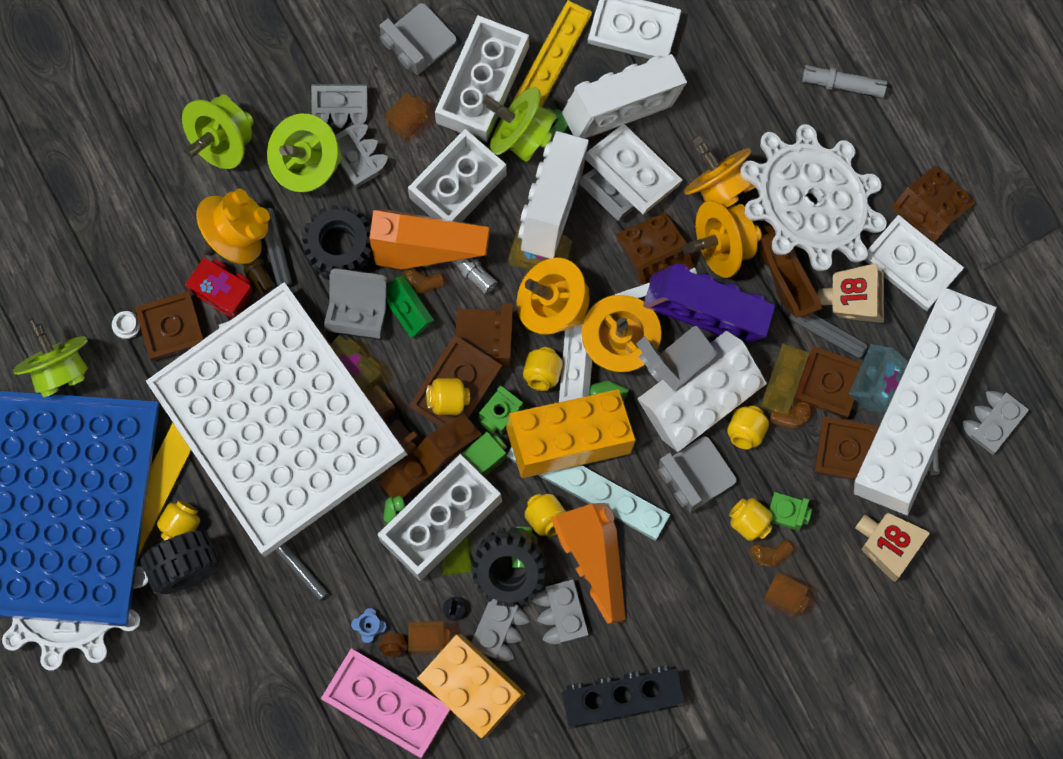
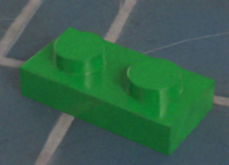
M404 276L396 277L386 287L387 304L410 338L418 337L434 321Z

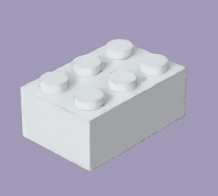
M464 129L408 187L409 198L430 217L462 222L507 175L506 164L470 132Z

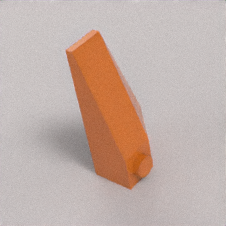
M385 209L373 210L370 242L375 265L408 269L487 255L491 227Z
M591 503L552 517L551 520L566 554L569 552L573 553L579 564L576 567V571L580 577L584 576L591 584L590 595L607 624L625 621L617 530L613 522L614 515L606 503Z

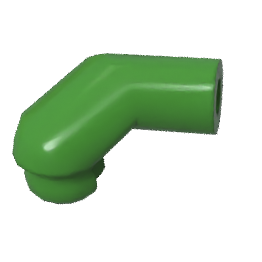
M605 380L591 385L589 396L619 389L622 401L624 402L629 389Z
M391 496L386 500L383 519L387 524L398 515L397 511H402L405 508L402 496H396L395 498Z

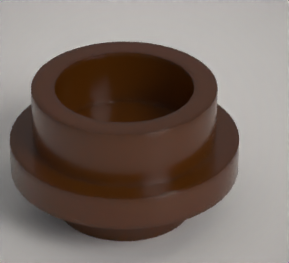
M385 634L381 637V642L378 643V650L383 652L385 656L398 657L407 650V642L404 641V636L401 634Z

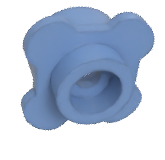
M372 608L366 609L364 614L358 619H354L351 623L352 629L361 634L362 641L365 643H371L374 636L386 630L385 622L378 619L376 611ZM370 623L372 625L371 628H367L366 624Z

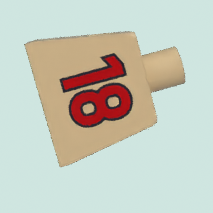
M871 264L833 274V288L818 289L821 305H833V313L839 318L883 323L884 270L878 264Z
M886 513L879 524L864 514L855 529L869 538L861 550L894 582L900 577L930 534L926 530L890 513Z

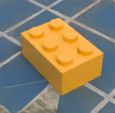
M462 634L456 635L417 678L481 739L487 737L526 694Z

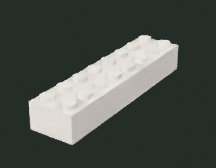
M942 288L854 484L855 495L908 516L994 322L996 307L947 288Z

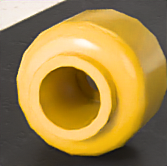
M542 347L535 349L527 356L523 377L531 388L538 391H546L558 383L563 367L562 359L551 348Z
M437 378L433 381L432 385L427 387V406L432 408L436 415H459L462 413L464 405H469V388H464L463 382L458 378Z
M756 406L741 407L735 411L729 423L727 433L735 446L747 450L757 447L762 443L769 428V421L760 408Z
M552 494L534 495L527 503L525 519L538 535L548 537L557 535L551 518L565 513L566 510Z
M754 498L748 500L741 499L729 513V516L732 517L730 521L731 527L748 541L755 540L758 537L763 539L772 530L773 526L770 524L772 513Z
M178 500L177 503H169L157 523V527L163 532L161 538L167 540L186 532L195 531L200 523V518L197 515L198 510L181 500Z

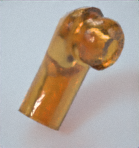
M414 268L404 269L402 272V276L405 277L412 289L418 293H424L444 285L440 272L427 277L417 272Z
M799 402L788 413L772 409L769 423L790 429L797 428L808 421L811 416V407L806 402Z
M784 540L774 549L763 547L761 544H755L751 547L749 553L757 564L772 567L779 564L794 549L787 540Z

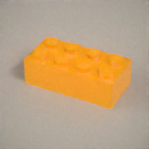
M619 389L509 413L506 424L521 478L631 454L635 443Z

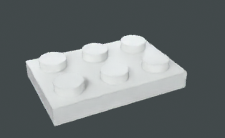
M599 0L588 37V44L648 59L658 55L662 57L668 56L672 48L681 10L645 0Z
M625 124L618 127L586 153L585 159L643 215L675 190L682 182V179Z
M899 215L867 250L868 255L864 260L869 265L878 264L884 270V277L926 311L936 302L942 288H948L964 268Z

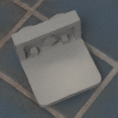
M423 3L417 5L395 24L388 18L380 24V39L389 50L393 49L403 66L407 69L410 68L417 76L456 44L455 35Z
M332 269L330 272L329 306L324 322V331L380 339L386 315V277L373 273Z
M697 326L689 329L662 353L645 336L636 343L642 352L639 358L649 368L648 371L658 382L664 380L673 391L687 383L691 376L702 367L707 366L717 354V351Z
M708 437L700 438L674 456L670 453L667 454L659 462L660 469H658L660 476L666 484L670 483L676 491L674 493L675 498L683 508L686 506L690 513L732 487L736 482V477Z

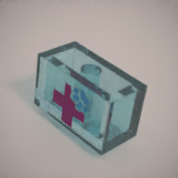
M871 344L849 395L866 410L886 413L909 362L894 348Z

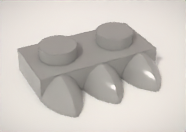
M367 84L311 85L312 115L321 118L327 123L329 113H331L334 123L338 128H341L346 123L348 113H350L354 125L364 124L368 112Z
M364 124L352 125L335 135L342 154L340 165L355 188L378 176L379 171L384 167L388 158L387 155L380 154L369 157L376 149L378 141L373 139L360 141L368 129V126Z
M595 168L582 176L579 184L616 220L619 221L635 209V206Z
M987 391L986 397L993 409L987 406H975L976 416L981 423L973 420H964L963 427L971 439L994 455L1029 409L1008 393L1002 394L997 391Z
M573 580L547 586L533 598L532 602L536 605L550 606V608L540 614L537 621L544 625H555V627L546 632L542 638L543 641L556 645L588 637V631Z
M492 599L487 604L471 643L491 659L510 661L514 659V655L503 643L522 641L520 633L511 624L524 625L529 623L530 620L518 605L509 607L508 603L504 602L503 606L496 605L497 600Z

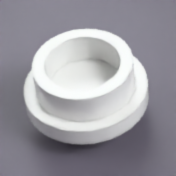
M122 311L114 317L112 329L116 336L122 339H130L138 334L140 324L136 314L130 311Z

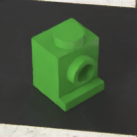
M500 385L494 396L480 411L479 415L480 419H482L480 423L491 433L497 431L503 435L507 430L506 424L509 413L522 411L523 402ZM498 406L505 409V412L501 415H497L494 412V409Z

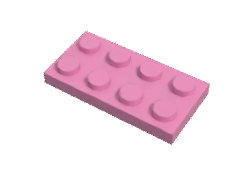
M352 648L321 697V700L421 759L450 712V709L442 701Z

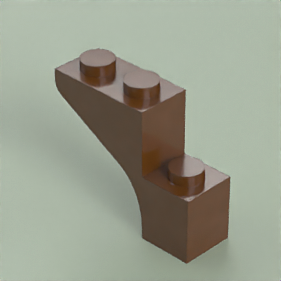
M770 223L760 226L761 240L757 242L761 259L770 268L778 299L795 318L807 317L812 315L814 311L822 309L819 297L804 272L794 248L785 255L775 254L772 250V241L776 236L775 229Z
M462 413L428 435L410 456L394 465L379 484L390 497L402 496L403 500L416 493L438 470L481 436V433L467 416Z

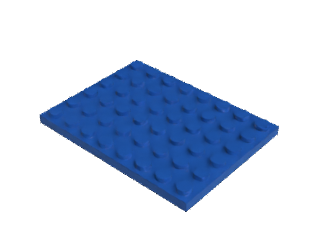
M0 391V617L128 627L160 407L157 401L67 395L43 397L42 394Z

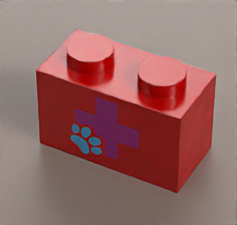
M203 257L185 284L187 290L231 319L235 318L242 312L254 294L250 286L251 282L239 273H236L234 276L226 271L227 267L220 261L213 259L211 262Z

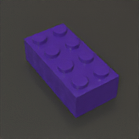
M674 264L652 275L643 307L689 325L697 326L718 336L728 331L746 345L767 336L775 305L766 302V298L761 295H748L741 292V288L736 285L720 284L715 282L716 278L707 274L697 275L690 272V268L685 265Z

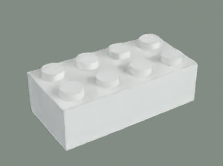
M477 16L435 110L436 123L460 133L466 129L476 139L487 143L499 116L486 108V105L483 103L484 96L487 94L499 102L500 105H504L529 48V35Z
M672 54L665 57L658 55L643 65L632 64L625 68L623 72L615 75L613 72L603 75L598 81L592 83L585 81L578 84L574 88L571 98L567 101L568 103L562 114L573 136L585 139L672 107L687 81Z
M556 131L553 141H549L546 145L543 155L546 158L543 162L539 163L536 178L538 179L536 184L532 183L528 196L529 204L524 205L520 221L522 223L518 238L522 239V251L550 259L554 258L583 174L589 140Z
M728 331L711 342V345L717 351L716 356L707 366L702 367L691 376L687 383L673 391L664 380H661L638 398L661 439L677 452L767 384L744 342Z
M460 454L377 535L380 542L421 581L502 502L501 493Z

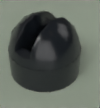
M458 597L447 599L443 605L445 617L451 621L461 620L466 614L464 601ZM453 601L458 602L456 616L450 615Z

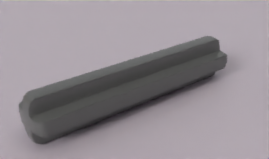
M267 208L270 220L268 221V232L265 240L277 286L285 282L289 287L292 285V279L275 214L272 208Z
M791 313L789 315L791 321L856 358H861L867 349L866 343L815 314L795 318Z

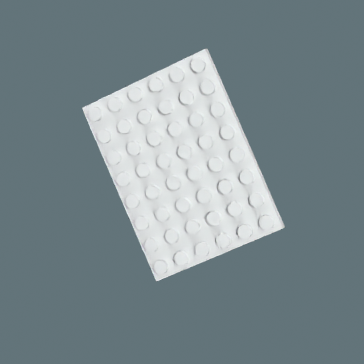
M285 282L146 380L264 557L407 455Z

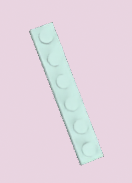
M511 447L507 458L517 464ZM582 465L538 475L588 504L606 503L613 512L615 519L654 541L657 540L670 517V514Z

